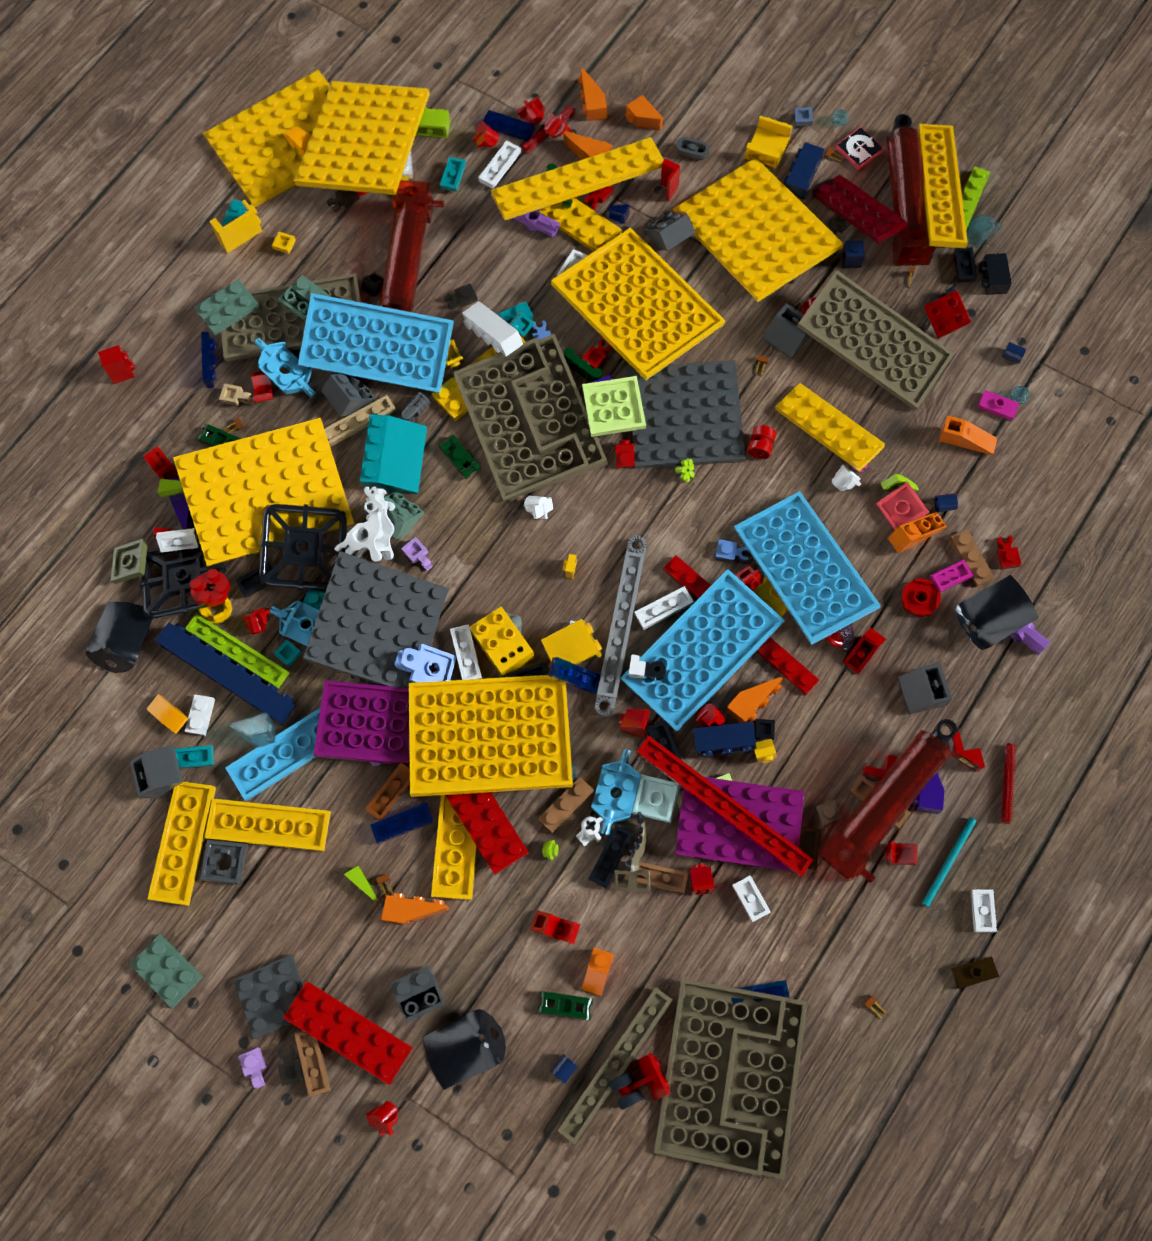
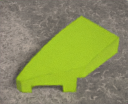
M894 474L881 482L884 490L894 491L906 482L910 484L915 492L919 490L914 482L898 474Z

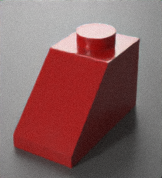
M870 627L843 663L859 674L876 654L886 638Z
M626 709V713L621 714L618 725H621V732L644 738L649 722L650 710Z
M705 864L693 865V868L689 870L691 895L712 894L715 888L711 867H706Z

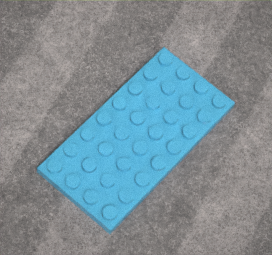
M311 293L298 365L440 393L454 321Z
M800 491L734 526L735 531L811 645L880 608V604Z
M727 569L640 657L639 661L650 663L654 661L663 662L666 666L665 677L658 681L629 677L628 670L620 679L665 720L673 730L678 732L703 704L768 640L785 620Z

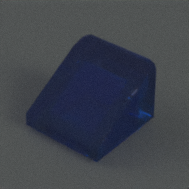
M630 205L609 206V219L625 224L630 214Z

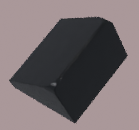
M374 272L363 278L361 288L375 297L387 285L388 281Z

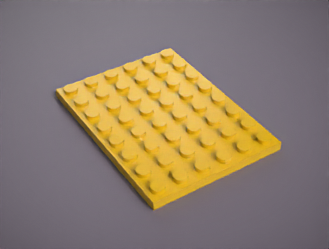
M319 70L203 133L210 146L254 207L261 205L295 185L294 179L303 156L297 147L293 149L283 134L298 126L311 137L330 88V84Z
M332 81L294 179L295 185L396 195L430 94L429 89Z
M756 157L673 208V212L688 214L696 232L693 235L757 302L843 248V242Z
M631 228L551 280V285L645 380L651 378L725 324V320Z
M321 418L173 457L207 567L260 552L259 541H261L262 518L265 506L268 504L298 506L309 504L310 507L335 508L346 513L347 527L354 525ZM275 511L288 526L302 527L303 513ZM308 514L307 528L321 529L335 516ZM270 516L269 541L284 542L285 530L273 516ZM339 521L335 523L331 528H329L325 533L338 530Z
M565 674L409 683L410 796L573 787Z

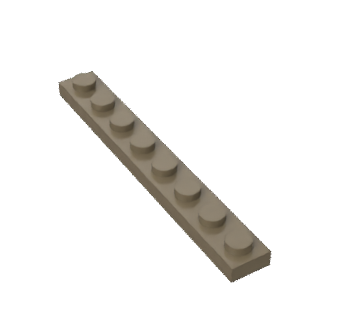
M656 987L558 1129V1132L573 1144H576L611 1092L609 1081L624 1073L672 1002L670 997Z

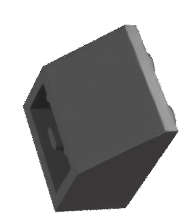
M672 211L665 212L662 218L650 222L649 226L644 229L645 233L657 247L665 251H669L696 233L688 214Z
M786 303L773 319L763 336V340L792 359L811 337L797 327L804 314Z
M345 374L330 375L321 389V392L340 416H348L376 400L371 390L367 388L360 377Z
M940 663L923 666L898 677L909 715L944 707L952 701Z
M174 746L142 753L130 761L138 798H159L183 782Z
M429 965L390 983L406 1023L445 1005L439 984Z

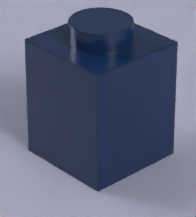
M845 241L842 252L843 268H861L865 256L863 241Z

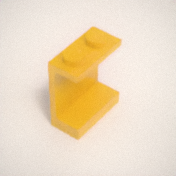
M760 116L751 143L748 142L745 159L752 160L756 157L763 165L777 169L790 139L792 125Z
M245 199L242 203L246 213L222 227L216 218L209 221L219 243L227 253L262 232L260 227L262 222L256 215L257 210L252 204L249 205Z
M580 619L541 640L557 674L567 675V669L594 655L602 656L600 652L602 646L598 639L594 640L592 636L594 630L589 622L586 623L583 619Z

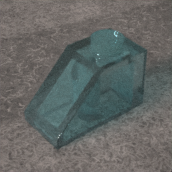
M982 214L969 224L966 231L967 239L977 248L1002 229L1003 226L991 215Z
M267 713L230 724V728L238 738L257 748L275 742V723Z

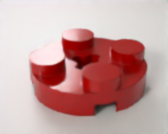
M211 569L190 582L191 595L200 606L208 605V607H215L223 603L227 599V593L231 588L227 577L216 569ZM214 586L211 592L207 590L209 587Z
M922 578L915 579L909 582L902 590L901 603L903 610L917 617L930 616L938 608L941 594L931 581ZM923 594L922 596L926 600L920 602L916 599V596Z

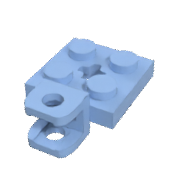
M420 644L418 650L406 648L399 651L395 660V666L400 670L411 672L409 681L413 683L450 681L457 656ZM434 664L437 672L431 673L429 666Z

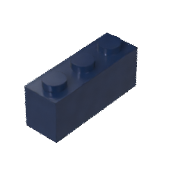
M807 142L804 143L802 148L798 149L796 154L797 160L792 162L789 170L791 173L786 175L783 183L797 198L803 200L824 153V148Z
M753 722L694 728L697 756L701 755L702 758L713 757V754L721 753L722 756H728L736 751H741V753L745 754L751 753L756 749Z

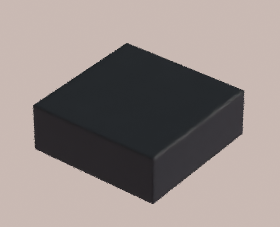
M755 719V740L772 739L774 741L775 720Z

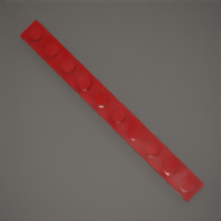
M677 555L663 567V571L680 586H685L688 593L696 600L711 586ZM771 637L756 651L804 695H807L819 682L815 675Z
M649 735L636 751L638 755L800 877L814 860Z

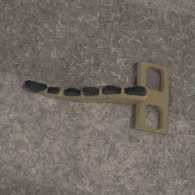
M637 812L640 836H637L634 848L629 850V859L625 863L627 870H615L616 891L651 892L650 871H637L639 870V861L646 846V827L644 816L641 812ZM619 874H626L628 876V887L619 886ZM637 875H645L647 877V888L637 886Z

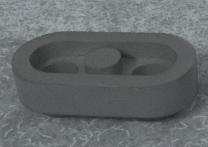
M681 137L676 142V151L680 155L703 160L709 155V145L700 140Z

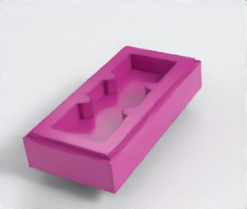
M985 390L977 408L1012 421L1020 403Z
M961 560L930 575L929 578L935 584L934 586L937 588V591L939 590L941 593L972 578L974 575L966 562Z

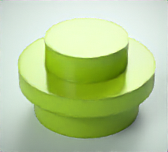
M555 840L545 841L543 857L553 860L558 855V844L555 843Z

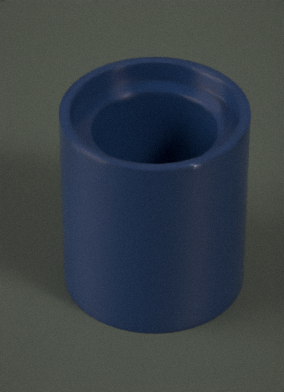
M1009 342L1002 357L1020 364L1026 348Z
M956 494L935 496L934 506L936 512L957 510L958 500Z
M563 1054L550 1072L565 1084L578 1066Z

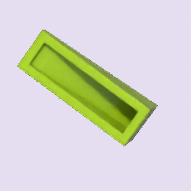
M160 479L157 493L160 497L184 493L181 481Z
M359 866L344 874L375 902L379 900Z

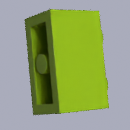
M425 108L416 136L448 138L450 127L449 110Z

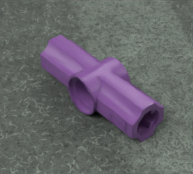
M539 210L511 218L526 225L530 231L538 230L551 237L557 234L560 226L559 222L540 214Z
M1032 622L1010 635L1015 641L1023 642L1037 655L1050 643L1048 639L1034 629L1035 626Z

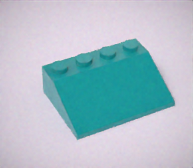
M370 414L360 476L363 490L365 487H369V490L372 487L382 488L386 492L418 494L427 426L389 415Z

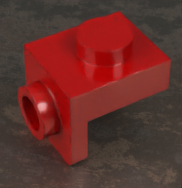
M628 439L619 440V443H615L616 467L635 466L634 443H630Z
M750 565L735 575L751 590L758 588L763 583L760 573L757 570L754 571Z
M888 841V846L885 847V858L893 865H917L918 845Z

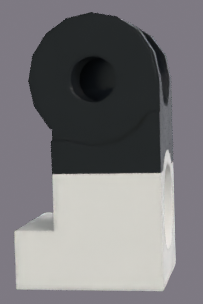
M631 655L629 677L655 681L662 680L665 677L666 666L663 662L654 661L650 663L639 661V655Z

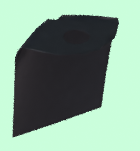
M1012 575L1005 577L955 606V613L960 626L969 639L981 650L992 647L1017 630L1038 619L1029 596ZM963 623L967 626V628L969 629L970 633L967 632V630L965 629ZM971 625H974L976 627L975 632L971 628Z
M108 602L87 644L85 655L97 666L110 672L122 673L129 671L135 665L153 618L148 619L145 617L143 606L129 602ZM104 648H110L111 652H105ZM105 660H111L117 666L110 667L105 663Z
M482 1009L471 1011L423 1037L429 1065L444 1090L497 1066L503 1061L505 1056L506 1043L502 1028L490 1014ZM491 1028H494L497 1031L499 1036L498 1040H494L492 1038L490 1033ZM481 1034L484 1036L485 1042L480 1041L479 1036Z

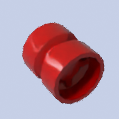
M756 425L753 428L752 440H750L748 446V454L758 459L770 458L772 445L777 434L776 430L766 425Z

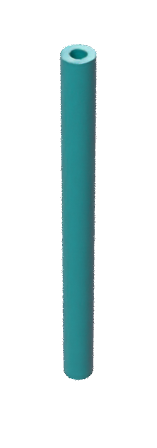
M969 817L925 895L921 903L925 907L930 906L977 822L974 818Z

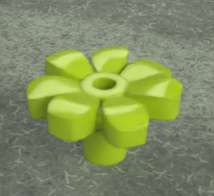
M683 459L681 461L682 466H676L675 472L681 474L680 478L684 482H689L690 478H694L695 473L692 471L694 470L692 459Z

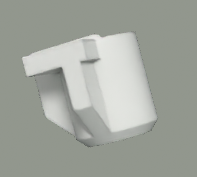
M842 465L832 479V483L837 489L844 491L852 489L855 485L860 486L861 478L845 465Z
M528 496L524 502L525 510L530 512L534 519H547V513L553 510L552 498Z
M587 817L582 821L581 831L576 837L583 846H586L594 839L597 843L601 841L600 834L604 823L602 817L597 819Z

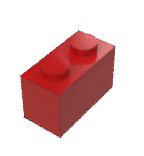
M117 345L98 351L102 367L114 384L135 378L133 370H136L132 359H129L126 350L123 351Z

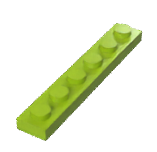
M975 166L962 194L966 230L990 175V171Z
M195 614L185 627L186 631L191 634L193 633L203 642L210 644L216 650L224 653L233 661L241 664L277 689L280 688L290 674L281 666L198 614Z

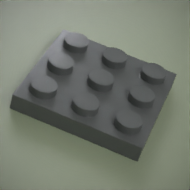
M293 955L284 957L233 980L254 1039L263 1037L291 1024L283 1017L304 986Z

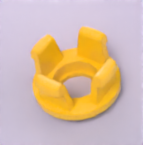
M227 597L221 603L224 606L223 612L212 615L211 607L201 608L199 612L204 619L212 624H219L227 620L231 615L232 604Z

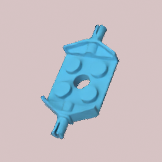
M260 338L254 341V344L261 349V356L257 367L285 394L304 391L310 398L316 395V392L308 384L313 369L309 370L307 367L299 366V359L285 347V342L266 345ZM287 368L289 373L283 374L280 372V369Z
M296 601L282 610L272 606L270 614L280 619V635L286 636L305 646L308 645L319 610L300 601ZM304 621H311V626L309 628H302V623Z
M623 749L621 760L602 765L594 800L591 805V809L603 818L604 823L601 834L609 835L611 825L614 822L628 820L631 817L641 774L629 764L631 751H627V749ZM612 789H620L622 795L619 798H613L610 794Z

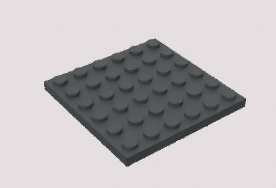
M735 360L669 364L648 380H645L633 367H627L628 377L637 376L646 422V429L632 431L635 469L682 466L681 461L683 459H692V464L694 465L745 462Z
M339 551L303 660L382 686L409 688V683H413L409 681L411 672L400 670L395 666L397 653L406 648L418 650L420 644L431 647L449 588Z

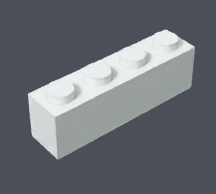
M480 301L462 313L465 319V326L469 330L472 329L478 337H482L488 345L491 344L498 353L501 352L507 357L523 345L518 331Z

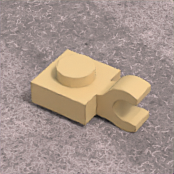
M224 384L219 397L221 403L238 406L239 401L247 405H253L254 402L251 393L243 392L240 386Z

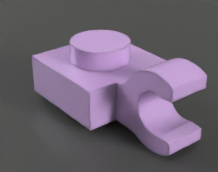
M416 537L401 548L402 552L413 564L419 561L426 571L433 567L430 564L431 561L425 556L428 550Z
M256 1048L238 1056L244 1076L248 1077L251 1075L253 1087L258 1089L264 1086L265 1081L261 1070L266 1069L261 1049Z

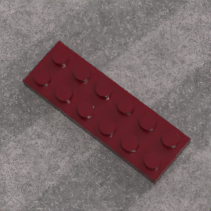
M842 175L834 177L812 191L814 198L877 244L907 227L905 219Z

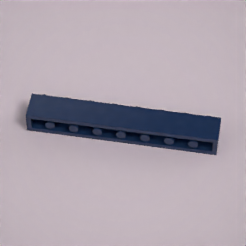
M168 623L155 640L162 648L283 726L296 708L292 702L293 698L286 693L279 694L276 692L278 689L270 683L265 685L261 682L262 678L255 673L248 674L246 672L247 669L241 664L237 663L234 665L230 662L232 659L224 653L221 655L215 652L216 649L210 644L203 645L200 643L201 639L193 633L191 635L186 634V629L179 624L174 626Z

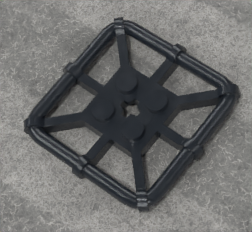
M268 504L265 506L262 518L261 541H259L260 582L273 587L298 588V590H326L328 583L303 581L304 566L318 567L330 580L331 573L322 564V551L337 552V557L339 551L334 549L335 546H323V534L339 521L338 544L342 543L346 539V513L335 508L310 507L309 504H304V506ZM275 511L303 513L302 527L288 526ZM308 514L335 516L321 529L307 528ZM270 516H273L285 530L284 542L269 541ZM302 542L309 546V549H305V552H301V549L298 548V545H301ZM268 547L284 548L283 561L266 573ZM342 548L341 552L345 553L347 548ZM285 565L299 566L298 581L271 579V577Z
M160 548L148 551L145 574L140 582L145 617L152 619L182 612L187 614L189 611L208 607V605L200 606L196 602L188 603L187 593L191 591L190 582L211 569H216L225 575L226 565H224V562L209 567H202L204 559L202 549L197 555L186 558L185 550L161 552ZM178 552V559L168 562L155 557ZM149 562L161 567L163 576L150 579ZM185 573L186 576L180 579L179 577H181L182 574ZM163 585V592L151 604L150 589L154 586ZM180 595L181 605L158 610L169 597Z

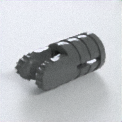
M418 392L410 403L406 405V408L401 413V418L413 422L427 408L430 400L424 394Z

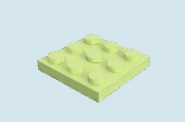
M637 376L582 384L591 437L646 429Z

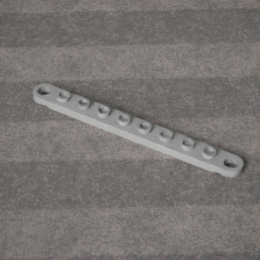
M637 535L628 541L597 691L595 711L602 717L610 716L615 708L647 548L646 540ZM640 542L643 546L641 549L636 550L632 547V544ZM602 702H607L610 704V709L603 712L600 710L599 705Z

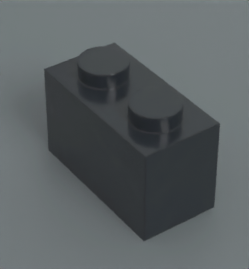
M985 254L982 262L979 264V271L983 275L982 288H985L986 295L1007 294L1012 285L1007 254Z

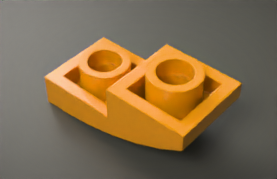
M296 126L283 135L293 149L297 147L302 156H304L310 136L300 127Z
M160 694L147 707V710L175 734L178 733L189 719Z

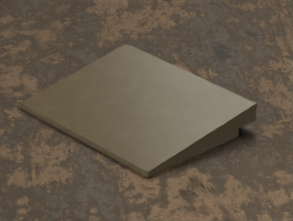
M555 333L540 340L534 338L527 341L507 357L502 353H498L453 372L504 502L608 465L598 437H591L586 408ZM541 415L545 419L539 420L537 417Z
M682 978L666 1079L670 1085V1094L662 1099L654 1153L784 1180L808 1002Z

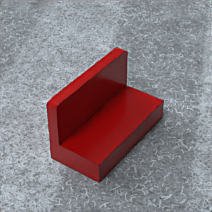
M665 158L661 166L660 185L666 187V200L670 201L679 187L680 165Z

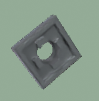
M207 840L199 880L241 885L248 844ZM224 856H229L232 860L228 870H221L218 866L219 860Z

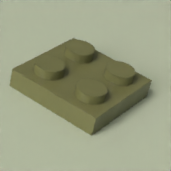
M140 539L114 548L111 582L117 584L145 574L148 541Z

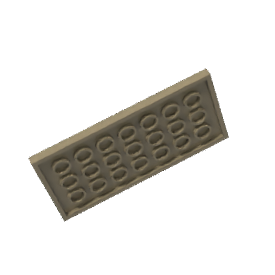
M838 270L834 272L797 325L802 331L915 411L954 355L949 349Z
M356 273L311 281L328 293L329 297L361 303ZM293 284L249 291L257 301L259 308L221 331L223 355L226 362L261 356V349L254 344L257 338H260L266 345L285 342V347L289 351L301 349L306 321L278 301Z

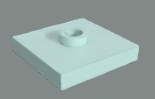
M642 775L632 814L637 815V812H641L646 818L671 823L681 786L675 782Z

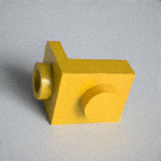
M451 340L445 367L450 366L454 368L461 364L460 361L463 360V357L460 355L455 341Z
M772 739L756 742V749L754 751L758 763H769L777 758Z

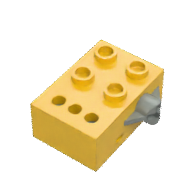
M502 606L469 627L472 636L500 676L515 672L535 658L533 650L521 635V617L506 613Z

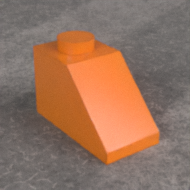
M643 95L626 105V119L628 122H632L636 128L662 129L663 117Z
M597 948L593 949L582 986L583 991L602 996L614 957L613 953Z

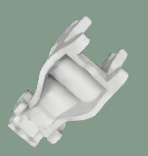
M365 487L364 492L368 498L366 499L367 502L364 505V510L369 513L366 516L368 521L354 526L347 533L346 539L334 549L341 551L342 548H347L345 553L350 555L358 551L355 556L359 558L367 550H370L372 561H381L382 555L385 560H391L394 557V553L390 545V538L394 533V526L388 518L387 510L393 511L395 505L390 501L384 500L383 497L387 494L384 489L372 487L369 490V487Z

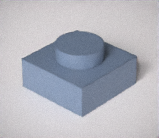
M812 107L795 108V126H812Z

